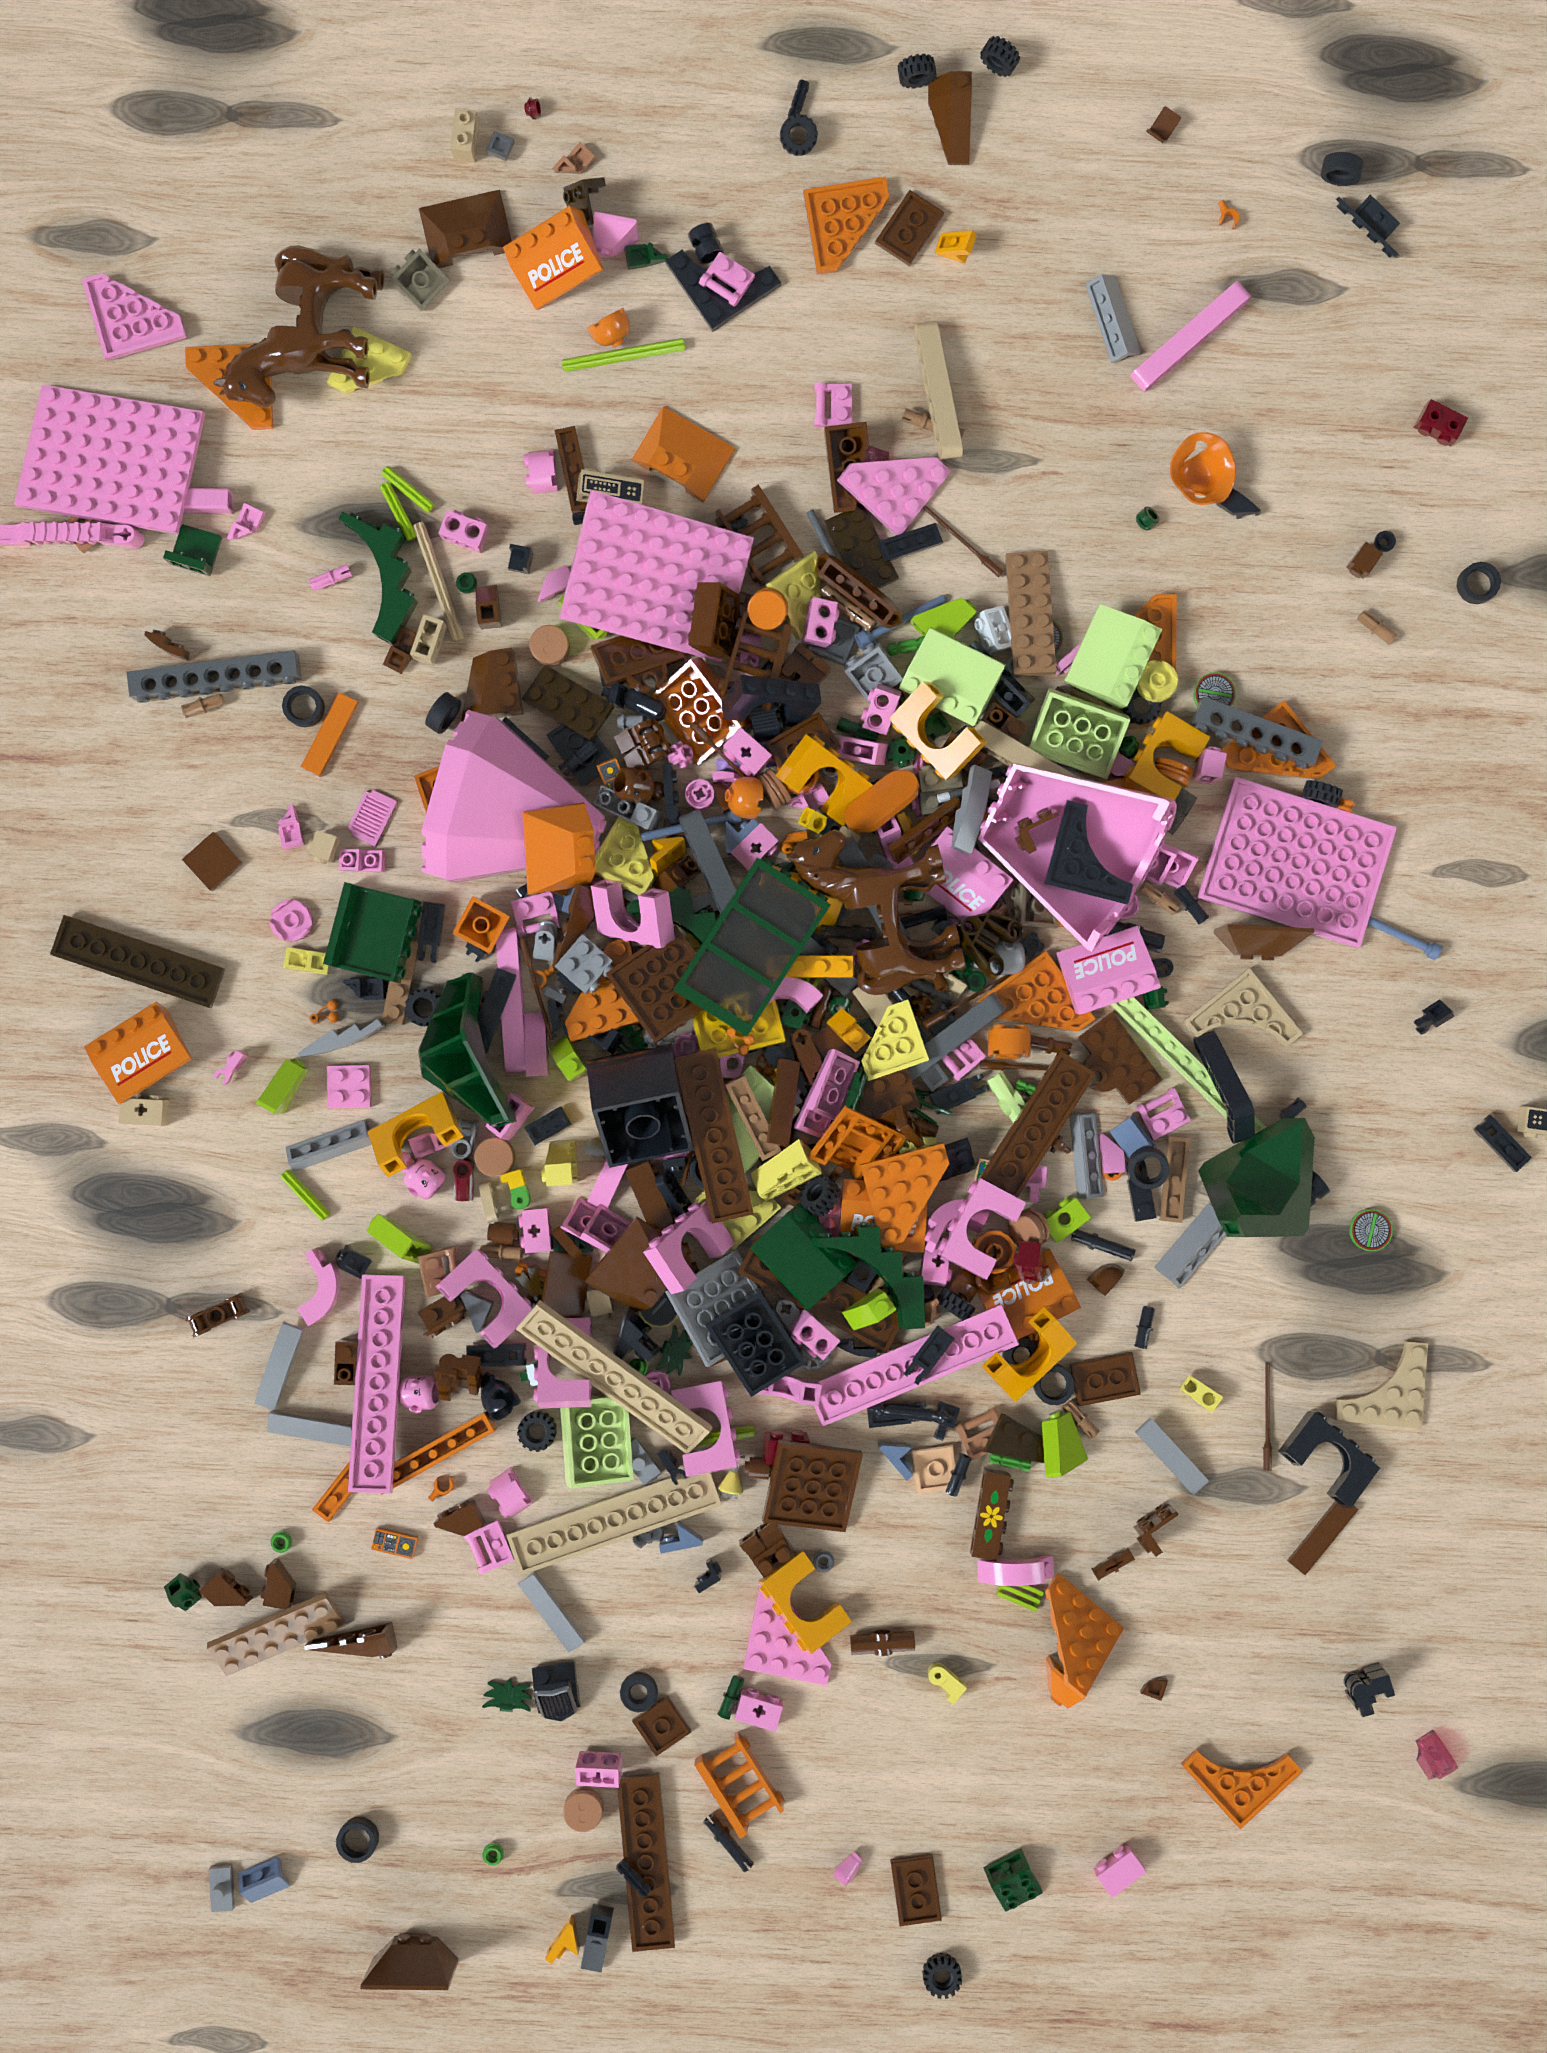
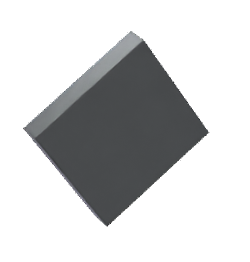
M822 611L821 616L827 617V612ZM838 617L837 622H834L833 630H836L834 642H831L826 648L808 644L807 649L817 656L845 667L846 661L856 642L855 634L860 632L861 627ZM816 629V635L819 638H823V631Z

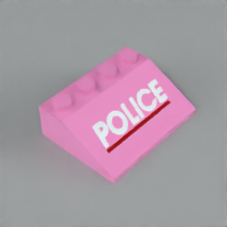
M947 826L932 845H939L946 883L935 884L926 893L941 905H944L947 910L960 920L968 916L988 913L1013 882V879L975 848H973L970 855L951 848L953 830ZM964 922L968 927L972 929L970 923Z
M1138 926L1104 936L1102 942L1092 952L1087 950L1082 944L1056 952L1074 1011L1079 1015L1161 988L1155 967Z

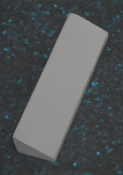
M1096 1114L1070 1115L1078 1199L1104 1197Z
M366 1120L285 1147L289 1166L293 1171H298L372 1145L367 1132L369 1127Z
M270 1411L268 1413L267 1432L351 1447L352 1424Z
M536 1571L518 1583L519 1587L568 1652L585 1643L586 1638Z

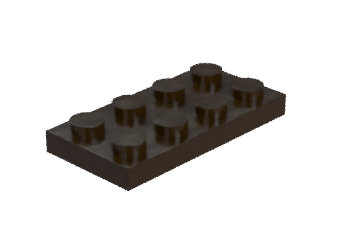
M861 503L856 505L855 511L842 512L825 520V525L844 563L878 589L899 580L892 562L885 563L877 544L881 540L865 507Z
M547 665L543 666L521 698L525 703L591 742L615 708L610 702Z

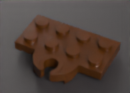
M622 635L593 644L590 648L606 686L626 680L633 689L643 693H650L651 691L650 686L644 681L645 678H653L655 688L658 690L666 680L667 666L682 661L685 658L681 651Z
M1110 1012L1078 1036L1090 1053L1082 1065L1092 1071H1097L1101 1076L1098 1083H1091L1089 1086L1091 1089L1099 1092H1108L1116 1088L1127 1105H1130L1163 1080L1113 1012Z

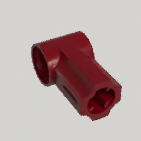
M467 1158L460 1159L453 1166L455 1201L474 1200V1164ZM459 1164H466L469 1167V1172L462 1174L458 1169Z

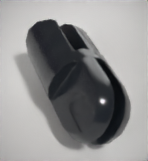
M629 689L624 693L623 701L629 709L651 720L657 719V721H662L666 718L667 711L660 700L635 689Z

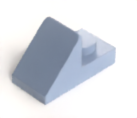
M748 819L744 821L739 827L741 830L739 833L726 821V853L729 856L731 851L759 825L755 819H752L750 822Z
M880 1442L878 1444L879 1449L905 1480L910 1479L913 1476L911 1471L913 1467L906 1458L901 1459V1457L912 1449L911 1444Z
M677 1521L679 1537L675 1535L665 1536L659 1543L660 1553L662 1554L703 1546V1537L681 1521Z

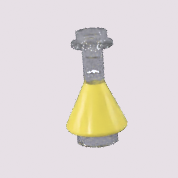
M739 1450L740 1458H745L743 1455L744 1451ZM740 1462L737 1463L738 1468L730 1469L719 1485L718 1489L722 1491V1497L738 1499V1494L743 1493L738 1474Z

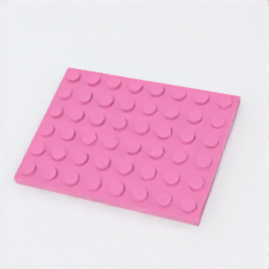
M42 385L14 505L20 508L179 535L187 489L191 482L205 413L198 410Z
M591 490L559 618L722 662V659L709 657L688 645V634L692 623L691 613L695 602L694 592L697 588V582H720L739 594L754 538Z
M1235 777L1197 898L1287 927L1314 928L1313 935L1358 949L1364 937L1397 827Z

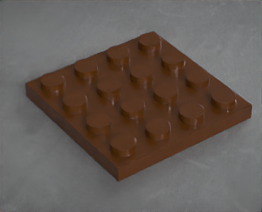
M676 925L673 927L675 940L669 942L667 946L655 948L653 945L647 944L605 973L654 1044L704 1010L673 990L696 954ZM699 959L685 984L713 1002H716L724 997L725 993Z
M778 1440L762 1515L763 1523L846 1532L863 1456L862 1451Z

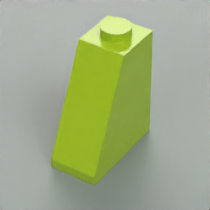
M961 597L915 615L911 619L910 624L923 637L926 636L929 628H933L954 639L973 619L977 611L971 601L968 599L965 601Z
M567 1035L549 1047L557 1066L568 1081L574 1082L587 1072L585 1060L573 1043L570 1042Z
M295 1057L293 1060L286 1059L256 1104L273 1114H284L309 1071L308 1068L304 1067L305 1063Z
M378 1213L370 1221L369 1227L366 1232L398 1257L419 1264L417 1255L431 1252L434 1248L399 1223Z
M876 1288L844 1310L842 1314L852 1329L857 1330L880 1322L896 1311V1308L886 1293Z
M1060 1410L1050 1413L1049 1418L1042 1421L1045 1475L1047 1478L1064 1476L1088 1460L1071 1413H1061Z

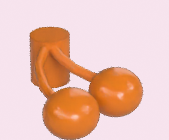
M332 999L317 1014H311L310 1022L315 1025L319 1022V1018L325 1017L331 1023H336L339 1019L336 1012H331L328 1016L318 1015L326 1007L331 1011L336 1010L338 1007L337 1001Z
M729 1026L727 1034L731 1036L732 1043L738 1048L740 1055H746L749 1051L747 1045L753 1044L755 1040L754 1035L748 1034L747 1037L736 1036L737 1030ZM733 1036L738 1039H744L745 1044L738 1047L733 1040Z
M761 1054L758 1057L756 1066H754V1068L758 1069L761 1073L764 1072V1074L767 1076L773 1075L774 1071L772 1067L767 1064L765 1058L764 1062L766 1066L764 1067V1069L760 1065H758L760 1058L763 1056V1054Z

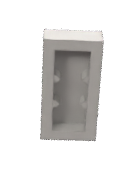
M636 1437L632 1439L633 1471L643 1485H645L661 1473V1470Z
M232 1864L211 1866L209 1868L211 1912L233 1911L235 1902Z

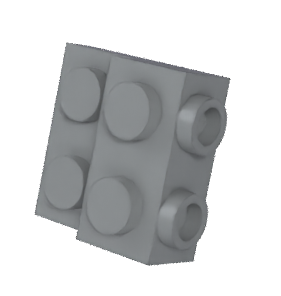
M879 642L875 645L873 643L868 644L862 650L864 652L858 658L854 655L846 661L845 673L866 700L871 688L876 689L878 683L893 688L903 680V676L891 662V658Z
M582 934L555 967L585 994H589V992L594 993L600 986L599 981L603 976L607 977L605 973L614 968L613 964L615 961Z

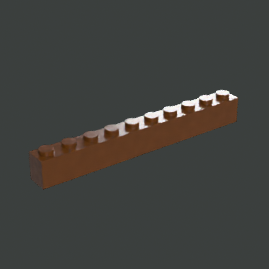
M650 1161L626 1170L625 1173L645 1221L661 1232L666 1227L674 1225L673 1215L675 1214L655 1183V1178L659 1174L655 1163L651 1164ZM682 1240L681 1244L688 1249L684 1259L695 1274L700 1270L696 1261L692 1262L689 1254L692 1251L688 1242L684 1243ZM726 1357L722 1358L721 1360L717 1361L711 1366L726 1361Z

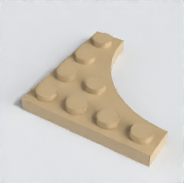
M1250 968L1246 969L1182 1021L1195 1037L1201 1036L1203 1033L1222 1025H1250L1271 1034L1284 1047H1288L1303 1034Z
M1404 1341L1403 1352L1397 1365L1398 1368L1391 1378H1388L1382 1385L1376 1388L1377 1390L1367 1395L1346 1399L1336 1398L1335 1420L1422 1429L1428 1343Z

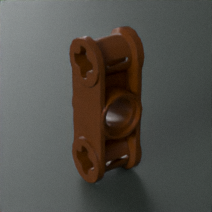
M800 1029L791 1033L789 1043L796 1062H800V1070L807 1085L812 1087L814 1083L812 1078L815 1077L814 1073L818 1074L822 1066V1060L810 1033ZM798 1035L804 1037L802 1043L796 1042Z
M239 1293L218 1305L185 1318V1321L189 1322L193 1331V1338L231 1319L234 1320L249 1313L250 1310L246 1308L242 1300L243 1294ZM215 1310H219L222 1313L220 1321L213 1317Z

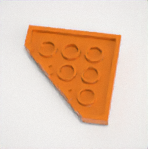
M886 176L803 190L817 274L839 270L889 201Z
M253 344L185 347L186 368L192 375L202 382L205 387L252 430L273 429V405L268 408H261L250 402L229 400L226 395H219L223 387L215 386L213 383L216 379L224 376L227 364L232 361L235 355ZM272 376L266 377V383L272 388Z
M1155 594L1134 616L1162 629L1148 662L1151 660L1164 661L1169 663L1176 671L1177 594Z
M1284 700L1262 717L1263 719L1312 736ZM1253 729L1252 736L1255 739H1260V733L1258 730ZM1272 737V744L1279 747L1280 740L1277 737ZM1235 740L1221 749V752L1227 753L1225 765L1229 770L1319 780L1337 766L1322 747L1315 765L1310 768L1307 767V769L1299 768L1294 765L1295 762L1289 760L1286 762L1277 760L1275 755L1268 752L1267 754L1258 753L1252 746L1247 745V747L1237 745ZM1292 744V751L1295 754H1299V746Z
M623 939L608 943L603 951L615 961L613 967L634 954L631 941H623ZM603 976L599 981L600 986L594 993L589 992V994H585L582 991L565 1021L571 1043L585 1040L589 1035L594 1037L607 1033L611 1028L617 1030L639 1023L608 977Z
M1044 951L1026 964L1020 973L1011 975L977 1000L979 1003L995 992L1007 1008L995 1019L1079 1032L1095 1020L1090 1011L1080 1015L1075 1013L1063 973L1047 951Z
M943 1142L860 1164L876 1225L880 1227L882 1247L904 1242L947 1169L949 1161Z
M1060 1573L1054 1575L1045 1593L1047 1600L1050 1602V1617L1053 1631L1056 1630L1058 1640L1056 1645L1059 1659L1063 1663L1064 1683L1079 1697L1084 1698L1124 1627Z

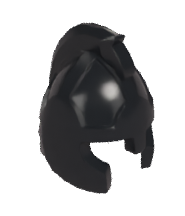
M489 1372L484 1373L480 1386L482 1406L493 1421H500L511 1414L513 1406L519 1405L521 1400L508 1383L495 1379V1376L489 1374Z

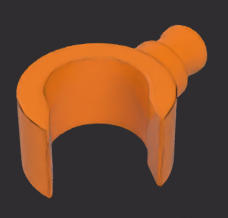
M1221 200L1218 202L1222 213L1219 218V225H1221L1225 216H1231L1234 219L1233 230L1240 220V215L1237 210L1229 208L1225 201Z
M550 966L543 971H534V974H541L543 976V983L538 986L539 990L547 985L548 977L556 971L554 967Z
M452 1476L449 1479L450 1487L447 1490L439 1487V1478L435 1480L434 1490L428 1496L430 1501L433 1502L440 1495H447L452 1491L455 1484Z

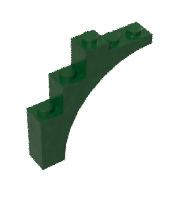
M342 511L338 519L368 545L380 572L382 601L372 633L377 638L390 645H394L401 627L406 626L418 604L414 598L415 594L403 588L412 570L406 560L397 556L406 539L401 533L402 530L392 524L390 527L383 524L380 529L371 522L365 524L360 521L361 517L352 512L347 514Z
M675 887L673 891H669L673 924L692 935L702 944L716 922L715 912L710 913L709 910H699L697 914H693L691 889L686 890L685 887ZM638 899L632 900L630 904H627L628 916H641ZM716 933L710 943L742 963L740 946L735 947L730 934L723 933L721 937H717ZM706 948V952L712 959L719 975L722 991L743 989V971Z
M860 1222V1226H854V1235L851 1231L839 1232L840 1236H832V1233L827 1232L819 1233V1237H812V1246L836 1248L846 1251L860 1258L873 1268L883 1280L892 1296L899 1328L904 1330L925 1328L923 1276L916 1275V1271L903 1272L902 1276V1252L895 1250V1247H882L881 1251L879 1226H873V1222Z

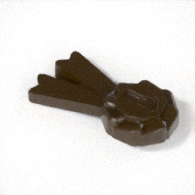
M535 1264L533 1267L527 1266L529 1276L524 1269L521 1273L516 1274V1279L528 1291L526 1298L532 1303L533 1306L531 1308L539 1300L542 1301L544 1287L540 1285L538 1264Z

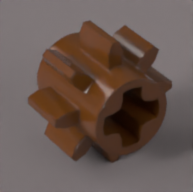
M919 992L915 996H911L913 1001L910 1002V1006L918 1020L932 1014L930 1009L934 1004L931 1003L929 995L922 996V993Z

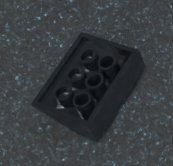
M760 1286L741 1297L705 1325L751 1397L806 1364L805 1356L791 1338V1334Z

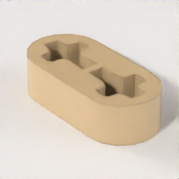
M491 1182L480 1183L479 1191L487 1223L498 1221V1211Z

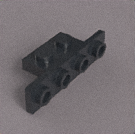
M1371 194L1355 211L1340 197L1336 199L1339 202L1336 207L1344 215L1349 212L1354 217L1352 222L1359 229L1364 226L1369 231L1366 236L1375 244L1379 241L1384 246L1382 251L1389 258L1393 255L1398 258L1400 254L1385 240L1401 223Z
M500 968L496 969L489 990L483 994L481 1000L483 1005L481 1010H478L477 1015L485 1054L489 1051L517 977L516 974Z

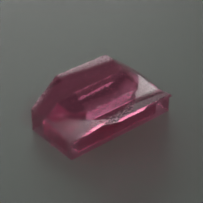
M1434 1730L1429 1731L1415 1741L1418 1746L1416 1761L1429 1780L1434 1778L1442 1779L1459 1769L1448 1749Z

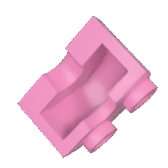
M554 450L533 451L524 454L525 467H529V474L526 475L527 488L532 487L533 494L557 492Z
M512 1467L490 1480V1487L487 1491L493 1500L496 1499L500 1504L499 1510L505 1518L507 1516H515L534 1503L528 1492L520 1484L519 1478Z

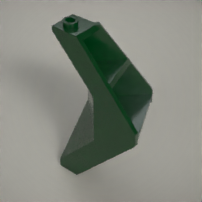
M473 972L461 975V977L446 981L418 1049L419 1066L424 1079L480 1116L489 1126L498 1128L517 1122L511 1105L488 1065L477 1020L483 978Z
M1282 1118L1256 1133L1253 1138L1241 1141L1207 1160L1198 1170L1217 1219L1227 1237L1304 1236L1309 1229L1315 1137L1305 1118Z

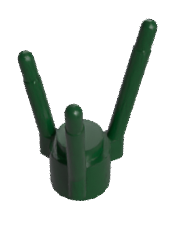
M915 1090L921 1106L918 1109L925 1106L941 1113L953 1114L952 1111L924 1101L925 1097L923 1096H928L935 1092ZM917 1108L911 1110V1112L916 1113L926 1121L937 1125L935 1120Z

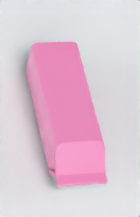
M188 488L184 513L232 514L233 493L229 488Z

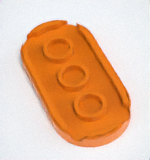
M906 770L891 772L855 799L844 813V820L849 830L857 834L865 831L866 833L873 832L904 809L918 795L919 782L916 776Z

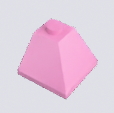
M595 212L592 238L599 257H615L624 251L625 246L638 242L637 219Z

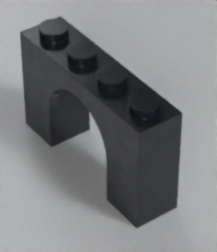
M740 675L721 700L723 719L744 721L755 707L765 703L779 702L782 703L779 709L783 726L794 727L809 718L822 703L819 684Z
M1318 1411L1307 1412L1278 1452L1294 1466H1302L1319 1444L1328 1442L1334 1445L1341 1454L1343 1466L1339 1477L1326 1494L1341 1507L1352 1508L1380 1467L1375 1463L1376 1460L1371 1455L1364 1454L1359 1450L1360 1446L1356 1442L1345 1438L1341 1429L1334 1425L1331 1426L1322 1413Z

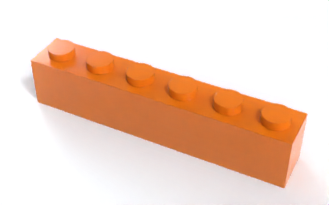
M485 1410L394 1461L393 1489L495 1432L498 1428L496 1423L487 1415Z

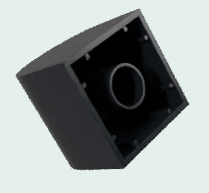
M672 1043L587 1060L591 1108L609 1168L694 1150L674 1061L675 1053Z

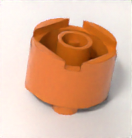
M1002 1024L993 1025V1028L988 1031V1057L991 1058L994 1054L996 1059H1019L1021 1054H1025V1058L1031 1057V1031L1027 1030V1025H1015V1028H1006V1025Z
M987 1229L975 1236L972 1246L997 1260L991 1273H1002L1012 1265L1016 1247L1007 1234L1000 1230ZM992 1246L998 1249V1252H995V1256L988 1253Z

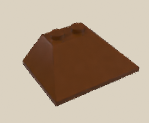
M500 189L419 208L430 259L438 268L452 266V258L492 249L494 256L504 254L503 247L512 242Z
M1227 924L1214 929V934L1233 955L1240 956L1241 960H1253V956H1258L1263 961H1274V957L1282 956L1314 933V928Z
M636 1216L588 1275L585 1282L622 1305L631 1307L635 1312L652 1308L667 1290V1287L643 1252L649 1247L648 1243L651 1240L663 1235L662 1232ZM681 1244V1251L685 1258L688 1249Z
M400 1934L394 1936L373 1957L360 1985V1989L449 1990L458 1965V1957L438 1937H432L430 1934H422L420 1936Z

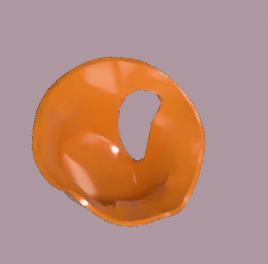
M1208 432L1194 433L1188 436L1174 452L1170 462V476L1175 486L1190 502L1197 505L1221 503L1227 499L1235 483V459L1229 445L1220 436ZM1197 441H1203L1207 444L1204 451L1185 461L1195 450ZM1195 494H1196V495H1204V496H1206V497H1204V498H1197V497L1195 496Z

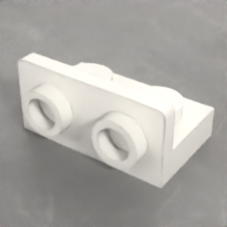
M1004 606L983 610L973 617L981 645L990 655L1011 648L1010 622Z

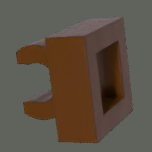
M798 1185L782 1193L779 1198L794 1207L801 1202L800 1197L803 1196L801 1192L805 1188Z

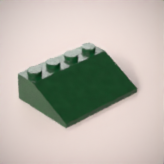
M799 1202L763 1234L750 1249L809 1311L847 1277L858 1263L846 1251L836 1248L812 1246V1237H819V1233H827L828 1231Z

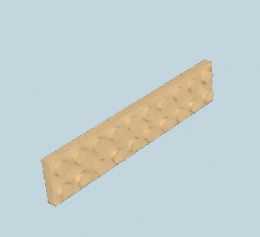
M541 1300L538 1301L517 1326V1331L583 1379L590 1380L591 1385L686 1454L693 1450L710 1433L713 1426Z
M712 1473L692 1476L687 1479L684 1478L683 1474H678L676 1476L678 1485H675L671 1477L507 1533L506 1536L520 1576L722 1506Z

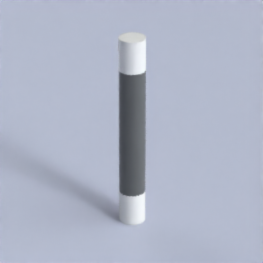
M998 779L991 781L990 790L1000 787ZM964 788L938 794L939 803L949 801L954 796L956 798L962 797Z

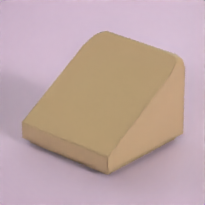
M947 975L945 979L949 984V988L944 992L957 999L967 985L953 975Z

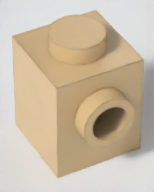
M316 830L314 838H311L308 843V854L314 856L313 860L325 864L326 861L333 863L341 839Z
M596 1288L588 1290L586 1292L588 1300H585L587 1313L591 1312L592 1317L597 1316L598 1319L610 1317V1313L614 1311L612 1298Z

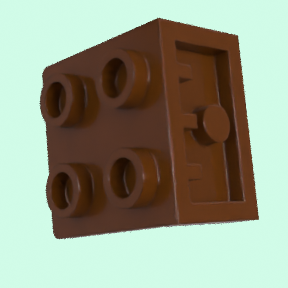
M902 1105L872 1117V1119L894 1128L900 1133H904L906 1140L909 1143L912 1142L916 1148L925 1145L920 1125Z
M459 1295L451 1302L443 1296L418 1311L419 1316L428 1329L423 1334L425 1338L429 1335L434 1338L447 1329L445 1327L447 1324L452 1327L465 1319L464 1314L467 1310Z

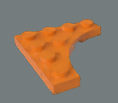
M1197 1749L1181 1762L1186 1771L1240 1830L1303 1772L1287 1753L1266 1766L1244 1770L1232 1769L1216 1764L1202 1755Z

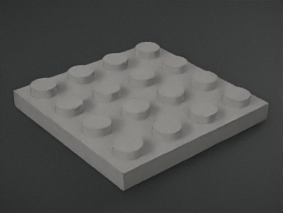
M737 1249L732 1250L696 1272L695 1276L697 1279L684 1291L672 1295L669 1290L665 1291L706 1367H710L725 1356L705 1325L741 1297L757 1288L754 1281L737 1273L743 1261Z

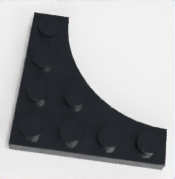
M683 249L665 261L667 267L712 332L781 286V281L769 265L753 273L755 274L754 280L734 307L729 304L727 299L709 287H703L699 284L702 275L707 270L695 263ZM712 277V280H714L730 292H736L735 289H733L717 277Z
M1066 800L1044 884L1128 905L1134 884L1126 882L1106 870L1089 845L1086 831L1088 805Z

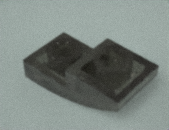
M1183 787L1175 799L1177 804L1176 814L1170 830H1167L1172 835L1182 824L1197 800L1195 795Z

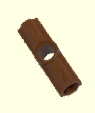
M876 1630L872 1634L850 1635L851 1655L874 1654L876 1656H889L893 1652L915 1651L916 1647L914 1631L892 1632L890 1630Z

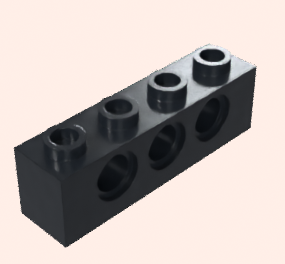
M976 640L969 645V647L993 658ZM1004 668L992 695L1013 716L1018 718L1035 701V698Z

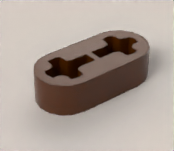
M560 1226L551 1232L574 1261L583 1255Z

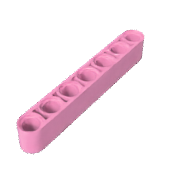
M1239 281L1233 283L1130 375L1132 380L1143 392H1146L1251 299L1250 293Z
M517 927L504 928L496 942L498 968L517 975L501 1017L506 1074L526 1072L524 1043L525 1013Z

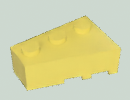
M798 1139L753 1171L751 1176L758 1195L765 1201H768L822 1174L818 1162L808 1157L812 1150Z
M575 1140L550 1142L545 1168L541 1172L542 1182H546V1187L572 1185L578 1182Z

